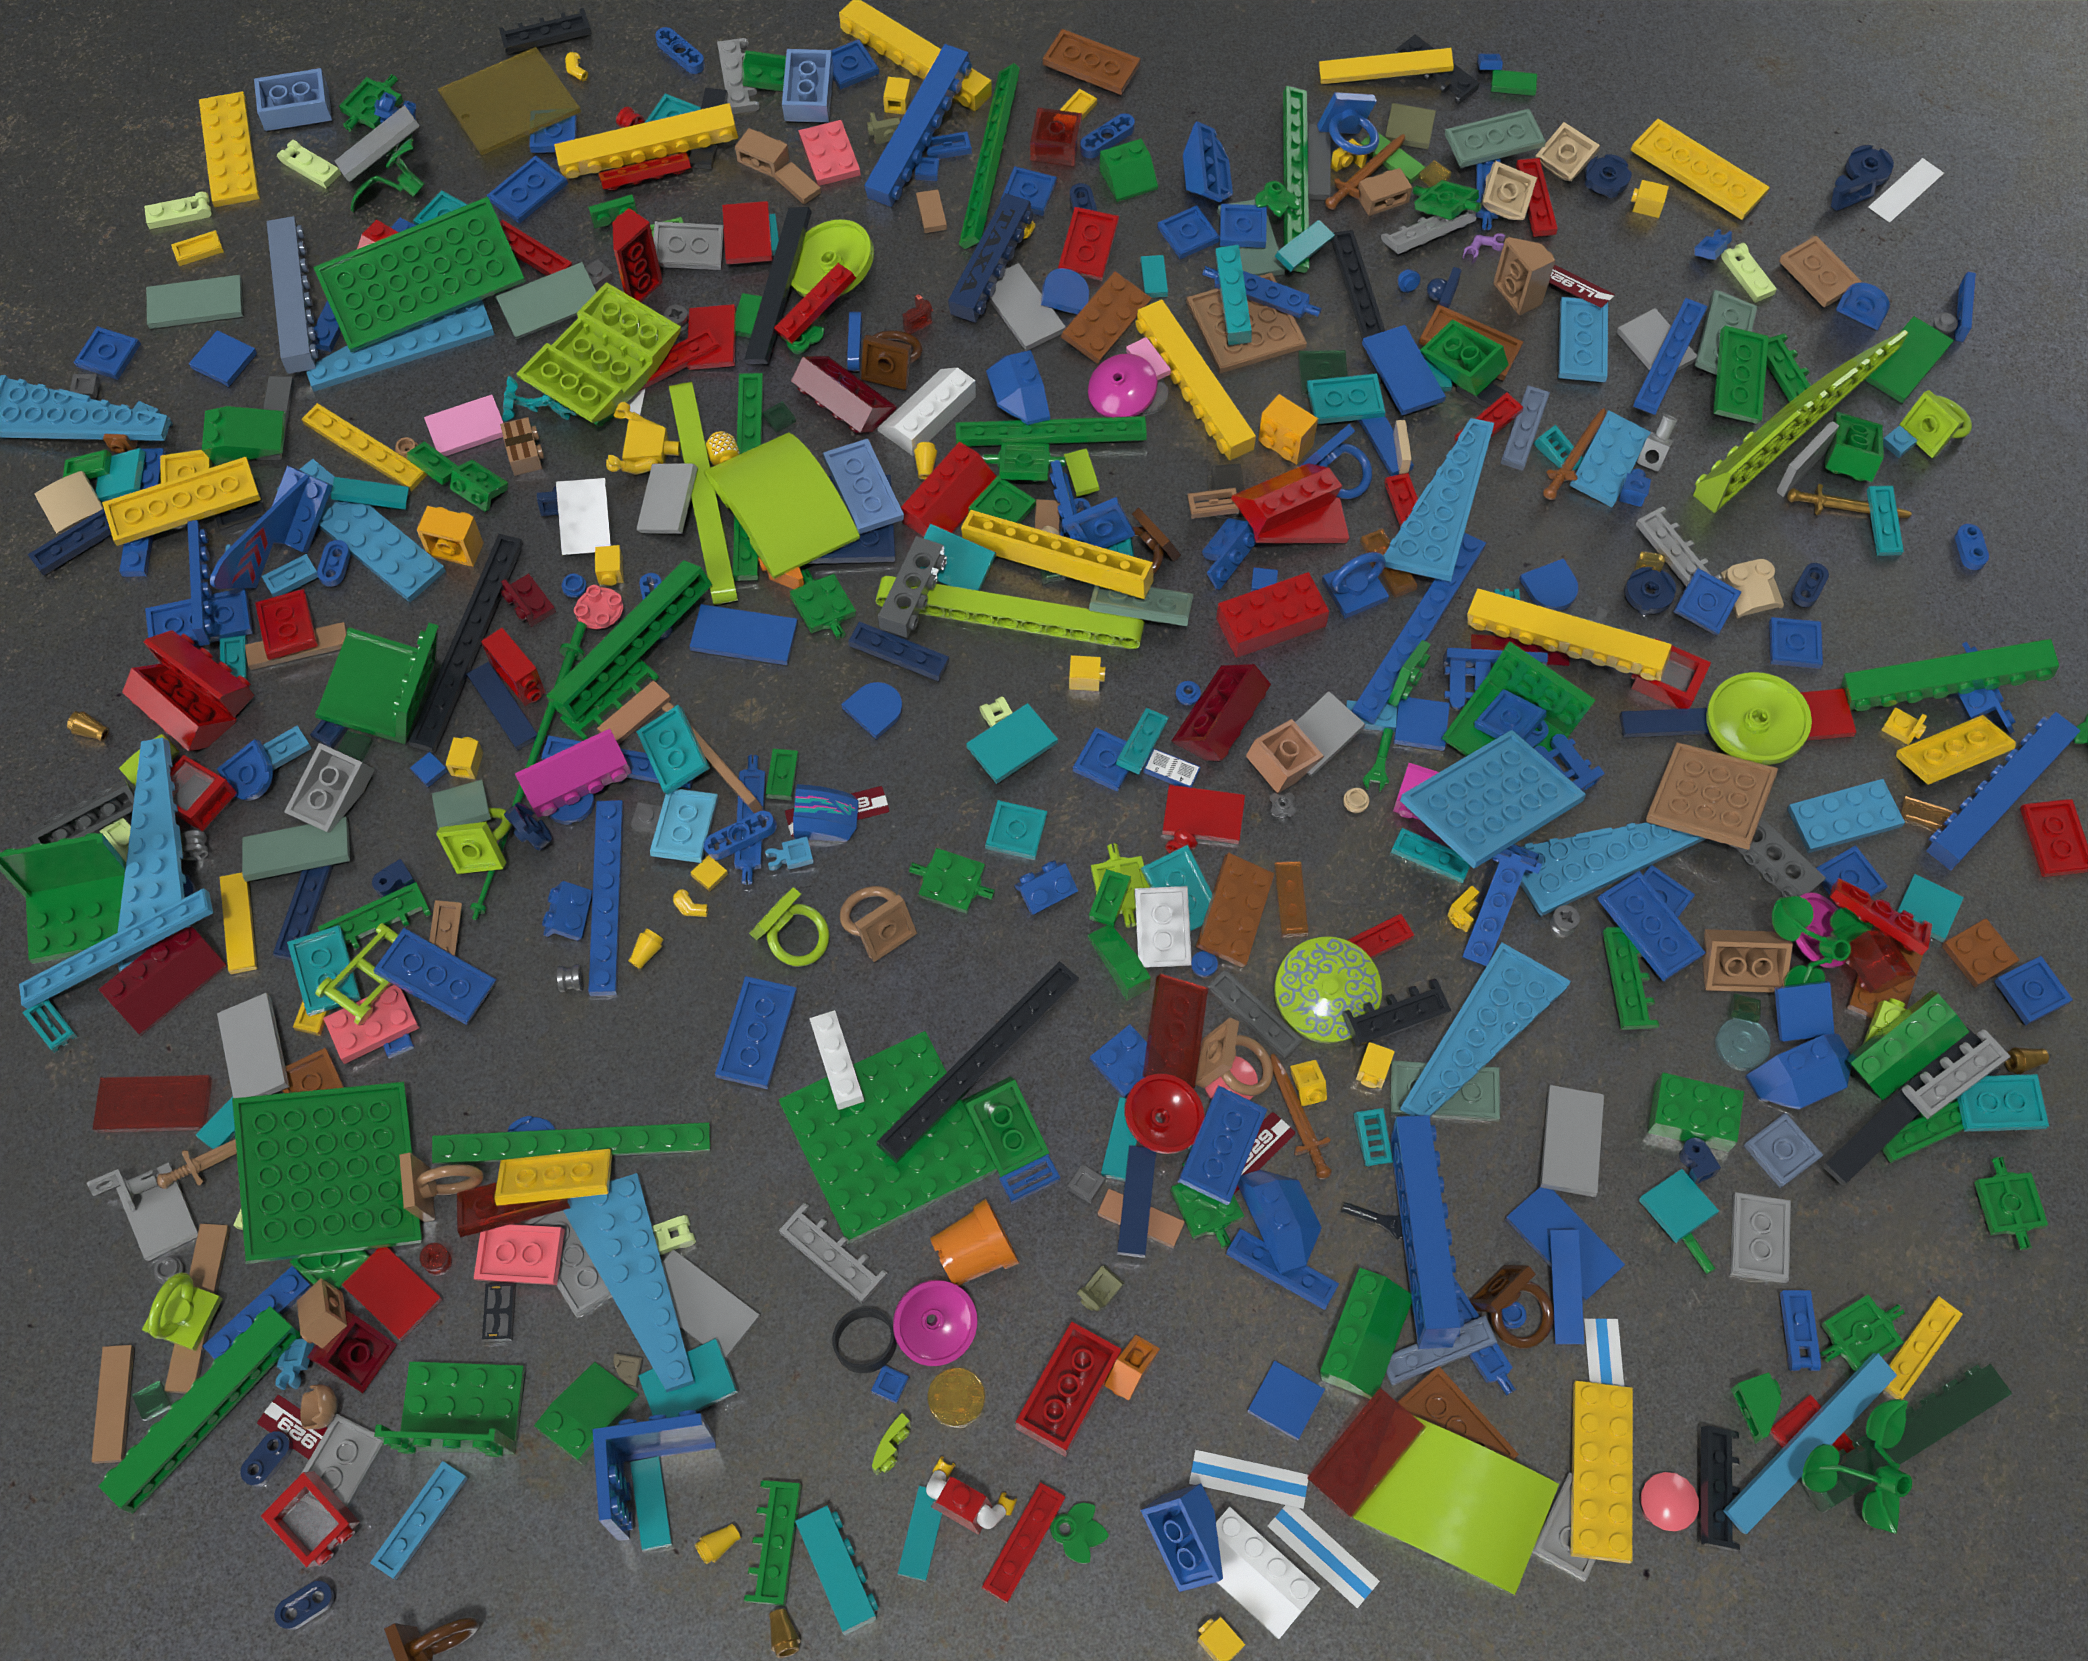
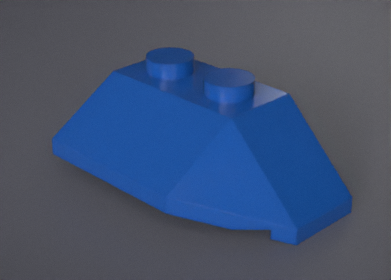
M1196 121L1183 152L1186 190L1204 198L1221 202L1233 195L1229 158L1221 142L1216 137L1215 129Z
M1031 350L1003 356L986 370V375L999 408L1021 419L1027 425L1050 420L1043 381Z
M1839 1034L1822 1035L1775 1056L1747 1074L1745 1078L1759 1100L1770 1101L1778 1105L1800 1110L1848 1087L1851 1064L1847 1061V1057L1851 1053Z
M1264 1170L1241 1175L1237 1185L1279 1274L1282 1275L1305 1268L1322 1227L1299 1180Z

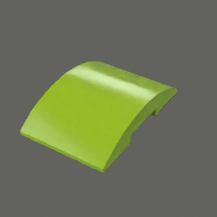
M607 282L577 312L578 319L552 345L546 343L516 373L518 378L592 423L614 413L619 403H627L647 383L671 350L681 331V326Z
M789 432L704 471L705 476L727 508L730 507L749 536L750 544L773 579L860 539L857 528L844 502L824 469L807 447Z
M1396 1408L1351 1518L1515 1595L1559 1484L1486 1447Z

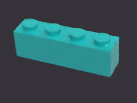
M1239 245L1216 248V264L1228 345L1252 342V329Z
M827 1505L796 1520V1525L844 1636L876 1621L877 1618L874 1612L879 1610L873 1594L866 1595L862 1584L866 1583L867 1580L860 1565L854 1568L850 1557L855 1555L849 1539L842 1540L838 1529L842 1528L843 1525L837 1511L831 1513Z

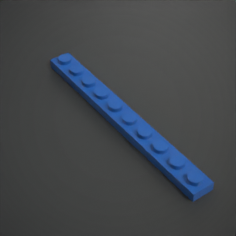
M1464 533L1451 582L1435 578L1353 707L1352 712L1356 716L1375 724L1389 701L1402 666L1422 640H1428L1484 551L1486 542Z

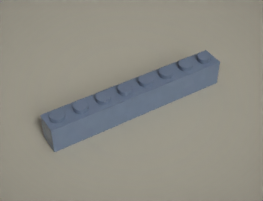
M294 216L267 221L281 360L287 374L316 369L315 359L318 358V351L316 345L313 344V341H316V334L313 326L311 327V324L314 323V316L312 310L309 309V306H313L311 295L307 292V289H311L309 278L305 275V272H309L306 259L303 258V256L307 255L306 247L301 240L305 239L302 225H297Z

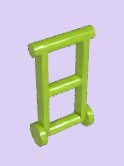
M383 923L376 929L378 934L334 980L327 977L315 992L320 998L324 995L328 996L356 1016L354 1023L359 1026L371 1015L373 1008L370 1006L392 984L374 974L375 966L365 960L385 938L393 943L398 936L396 932ZM356 968H359L380 983L360 1006L337 990L339 985Z

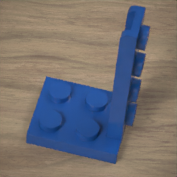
M1059 460L1050 462L1053 471L1050 473V478L1053 485L1057 487L1053 491L1058 503L1061 504L1057 507L1062 517L1061 524L1067 536L1070 535L1071 539L1102 548L1135 536L1134 528L1117 497L1078 513L1068 475L1063 472L1062 464Z
M1513 844L1492 858L1499 862L1462 957L1485 966L1488 965L1524 872L1539 874L1544 855Z

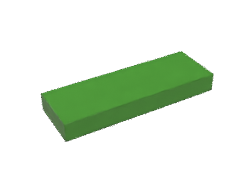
M1378 133V147L1368 154L1371 157L1376 156L1391 142L1380 133ZM1370 136L1366 137L1360 144L1362 146L1369 144ZM1400 148L1382 163L1383 166L1391 171L1401 168L1410 184L1419 178L1426 168Z

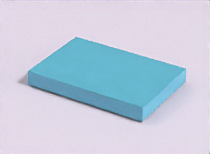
M676 789L670 794H666L651 845L650 855L702 863L705 852L704 842L710 834L719 800L718 794Z

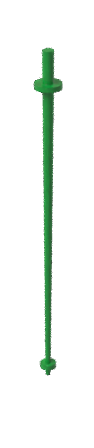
M577 622L570 644L563 643L560 646L559 652L565 657L555 686L570 672L574 660H582L585 652L579 647L587 627L583 622ZM550 701L548 702L525 768L536 763L556 709ZM520 784L512 806L522 801L524 791ZM511 828L498 843L501 852L504 849ZM489 870L478 902L471 903L470 910L474 912L473 920H477L479 914H485L487 908L482 904L495 870Z

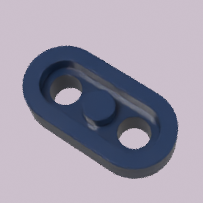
M1084 183L1073 185L1070 189V203L1073 212L1075 207L1097 211L1090 186Z
M1811 563L1805 567L1792 592V598L1797 605L1810 607L1815 604L1829 577V572L1825 566L1819 563Z
M278 1431L267 1434L242 1464L240 1470L242 1480L253 1487H260L268 1483L291 1454L293 1448L291 1439ZM278 1441V1448L271 1451L272 1443ZM258 1465V1473L251 1475V1469Z
M323 1581L309 1583L277 1605L274 1613L276 1623L286 1630L300 1628L332 1606L335 1597L333 1588ZM323 1593L324 1599L322 1602L316 1603L315 1598L317 1594ZM296 1609V1618L289 1620L288 1615L290 1611Z

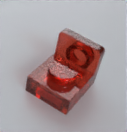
M920 294L915 295L916 307L902 314L903 328L908 334H912L932 323V306Z

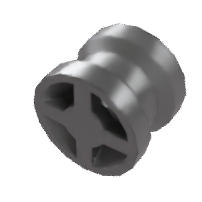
M671 305L664 312V317L681 326L679 335L685 333L689 325L687 310L681 305Z
M194 830L180 835L184 860L197 861L208 856V848L204 845L206 842V834L204 832Z
M1567 905L1558 907L1550 920L1551 931L1559 937H1569L1572 935L1580 921L1578 911Z
M580 964L573 965L571 968H566L565 966L557 967L559 992H566L572 988L576 991L582 990L583 977Z

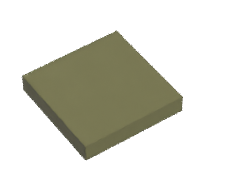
M1392 103L1385 138L1392 142L1404 134L1405 140L1401 145L1428 149L1436 110Z

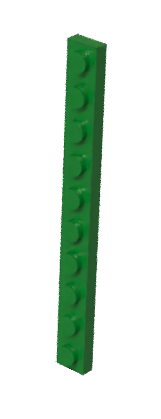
M1015 63L998 73L959 245L964 249L978 244L983 236L982 233L987 220L992 189L995 185V176L999 167L1000 154L1003 150V141L1007 132L1008 119L1011 115V106L1018 83L1020 67Z
M1286 86L1283 91L1284 186L1287 191L1294 193L1298 197L1300 209L1293 210L1288 207L1284 213V246L1309 227L1307 91ZM1309 258L1293 271L1306 273L1309 269Z
M763 373L739 374L737 446L740 454L762 445ZM734 516L733 579L734 581L758 580L759 556L750 544L749 536L736 516Z
M710 1123L432 1136V1164L500 1162L506 1159L611 1149L612 1156L711 1151Z

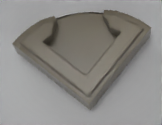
M614 1354V1366L620 1379L627 1385L637 1388L639 1382L638 1375L641 1373L643 1359Z

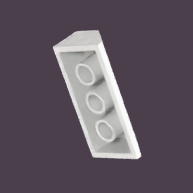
M959 368L940 369L878 427V431L911 456H914V449L918 443L929 442L976 398L975 380Z
M1229 1507L1216 1522L1223 1579L1217 1583L1275 1637L1280 1639L1319 1592L1320 1588Z

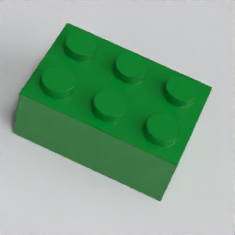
M1663 1072L1654 1087L1648 1133L1683 1142L1690 1138H1699L1709 1148L1730 1152L1738 1142L1744 1091Z

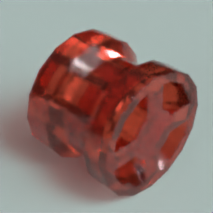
M430 1243L421 1250L420 1263L431 1275H443L450 1269L452 1257L442 1244Z

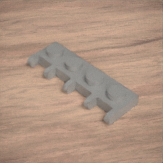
M740 38L718 41L725 90L728 92L727 103H730L732 113L758 110L760 108L759 102H750L749 96L757 94V89L743 86L742 62L745 53H741V48L748 46V40Z
M1468 209L1464 210L1453 220L1444 219L1436 215L1428 219L1422 217L1418 219L1417 224L1410 227L1401 226L1398 232L1391 235L1385 233L1381 235V239L1384 244L1396 253H1404L1413 247L1425 244L1429 240L1444 236L1450 231L1465 227L1467 224L1476 221V212Z
M1663 506L1638 519L1636 526L1687 587L1697 568L1710 574L1705 568L1710 562L1707 558L1700 561L1691 551V548L1695 545L1694 542L1690 540L1685 543L1676 532L1680 525L1677 522L1672 525L1667 522L1663 517L1667 510ZM1720 574L1715 576L1717 579L1723 580Z
M1982 1029L1977 1033L1982 1043L1974 1049L1966 1042L1960 1045V1050L1965 1056L1955 1063L1947 1057L1942 1058L1940 1064L1945 1070L1938 1076L1933 1078L1928 1072L1922 1073L1920 1078L1925 1085L1915 1092L1909 1085L1902 1088L1905 1096L1927 1119L1950 1104L2011 1057L1986 1030Z
M806 1203L802 1204L779 1229V1233L863 1304L887 1277L888 1272L883 1269L875 1276L864 1267L869 1260L868 1255L863 1254L857 1261L843 1249L849 1239L843 1236L836 1243L822 1231L828 1222L823 1218L815 1225L804 1216L810 1206Z

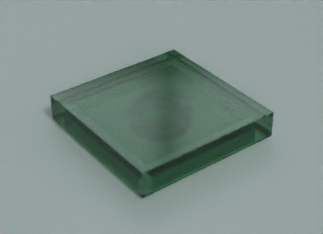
M1345 350L1299 351L1298 353L1301 394H1308L1306 385L1309 380L1348 376Z

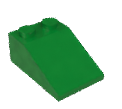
M1453 319L1420 349L1421 353L1456 385L1475 396L1483 391L1509 366L1502 345Z
M231 406L206 410L202 451L216 466L243 457L250 460L283 453L286 414L284 411Z
M1836 411L1833 422L1838 424L1839 428L1827 449L1825 468L1835 474L1843 473L1859 481L1867 480L1872 482L1884 458L1883 425Z
M1011 1076L962 1100L1000 1177L1050 1153L1016 1080Z
M594 1362L550 1404L534 1427L578 1463L585 1466L594 1455L593 1429L616 1426L639 1395Z

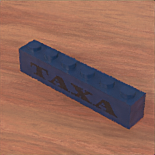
M1007 193L1004 194L948 299L951 315L976 323L979 315L984 313L989 296H993L998 279L1003 277L1008 260H1012L1017 243L1022 241L1026 226L1030 225L1033 220L1034 213L1031 210L1029 200Z

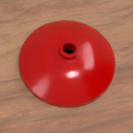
M1153 1074L1141 1079L1130 1090L1125 1102V1119L1132 1135L1144 1147L1162 1154H1174L1184 1151L1194 1143L1204 1119V1109L1196 1091L1184 1080L1169 1074ZM1155 1116H1159L1162 1119V1123L1157 1122Z

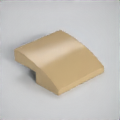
M83 471L57 480L35 493L56 534L59 535L104 508Z

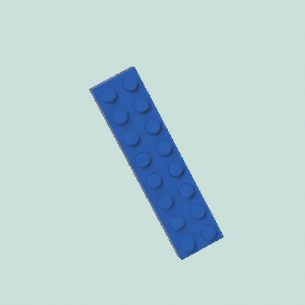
M1429 1115L1396 1117L1390 1137L1418 1349L1453 1348L1456 1338L1460 1337V1328L1464 1327L1463 1311L1458 1310L1457 1300L1460 1299V1288L1458 1282L1454 1283L1453 1273L1456 1272V1261L1454 1255L1450 1256L1449 1246L1452 1245V1234L1450 1229H1446L1445 1219H1448V1207L1446 1202H1442L1441 1193H1444V1180L1442 1176H1438L1437 1167H1440L1439 1151L1434 1150L1433 1143L1436 1142L1437 1138L1436 1127L1431 1125Z

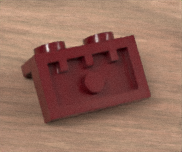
M529 573L512 584H509L506 579L501 581L504 589L501 592L502 596L508 604H514L516 607L514 611L521 621L526 620L530 627L556 613L555 607Z

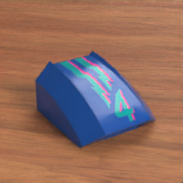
M797 784L793 816L794 839L807 837L808 840L848 841L857 827L858 800L852 794L821 786Z

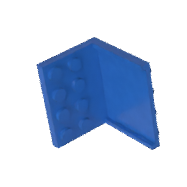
M695 1410L679 1412L678 1417L667 1418L666 1415H654L648 1418L649 1421L638 1423L635 1419H626L619 1421L617 1426L593 1429L599 1521L618 1541L630 1539L629 1530L634 1529L632 1512H628L627 1501L631 1500V1487L629 1482L626 1483L624 1463L657 1456L665 1457L716 1449L715 1436L701 1413L696 1414Z

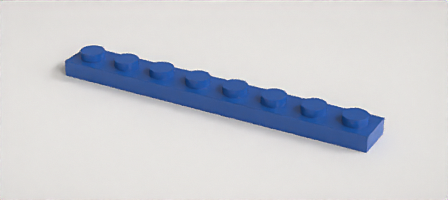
M622 800L596 801L589 969L590 996L617 995L624 812Z

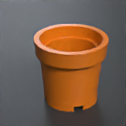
M986 1198L973 1206L974 1210L930 1237L935 1251H939V1260L951 1282L957 1286L1001 1267H1004L1006 1270L1020 1264L1001 1223Z

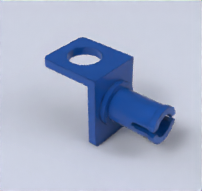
M1634 469L1631 473H1627L1619 497L1620 502L1639 507L1643 505L1645 497L1648 496L1651 479L1645 478L1646 474L1643 470Z

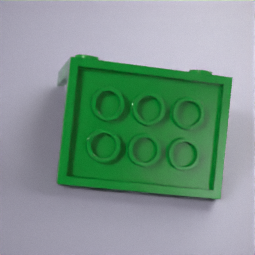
M428 623L426 631L421 630L417 641L418 648L348 627L320 705L316 710L315 718L406 744L437 659L439 625Z
M1509 641L1487 677L1441 739L1466 756L1495 740L1496 738L1476 729L1475 721L1500 692L1505 689L1546 710L1544 721L1548 725L1549 732L1544 741L1537 746H1543L1550 752L1553 750L1551 747L1552 738L1556 734H1563L1568 739L1591 708L1595 699Z
M89 833L84 837L74 839L63 838L53 843H36L27 848H11L0 852V871L26 898L28 958L32 964L74 956L118 933L126 862L103 833Z
M409 1362L400 1431H392L383 1425L376 1424L374 1437L383 1441V1445L391 1446L390 1449L398 1450V1453L416 1454V1451L480 1453L488 1457H503V1454L516 1455L525 1367L523 1365Z

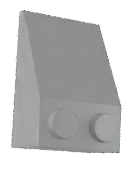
M319 743L284 812L330 833L362 795L375 769Z

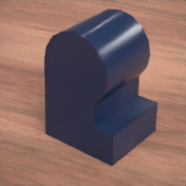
M399 859L374 875L372 886L382 898L416 881L403 861Z
M1699 1138L1687 1140L1679 1153L1680 1161L1683 1165L1689 1167L1691 1171L1688 1176L1696 1185L1715 1177L1721 1169L1707 1144Z

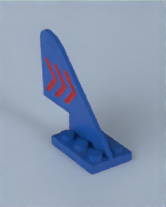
M287 466L272 507L218 560L210 577L211 586L217 589L257 588L273 543L286 544L298 551L308 553L333 485L292 466Z

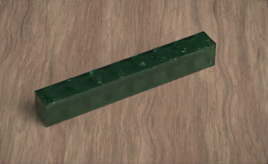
M1989 1364L1981 1369L1979 1365H1976L1963 1373L1967 1379L1959 1383L1955 1378L1941 1388L1944 1393L1937 1397L1933 1392L1919 1402L1922 1407L1914 1411L1912 1406L1907 1408L1903 1436L1894 1447L1889 1449L1883 1448L1894 1462L1902 1464L2013 1394L1994 1367ZM1867 1435L1851 1443L1855 1449L1849 1453H1846L1844 1449L1838 1451L1840 1456L1838 1465L1874 1476L1879 1467L1889 1466V1463L1876 1450V1441L1869 1439ZM1837 1471V1483L1829 1491L1815 1492L1807 1488L1803 1482L1801 1484L1820 1512L1824 1513L1873 1481Z

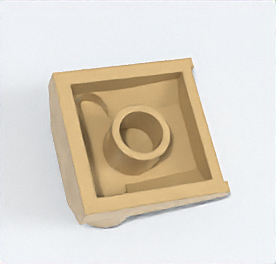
M1563 122L1546 142L1545 147H1542L1536 154L1535 158H1540L1541 165L1562 180L1572 181L1588 165L1590 160L1595 157L1596 153L1600 150V145Z
M1495 161L1492 164L1490 173L1486 176V188L1481 204L1488 211L1507 219L1523 220L1537 178Z
M1757 559L1736 564L1721 572L1720 575L1723 577V582L1741 591L1733 607L1737 618L1778 607L1783 608L1784 603L1773 577L1775 568L1768 560Z

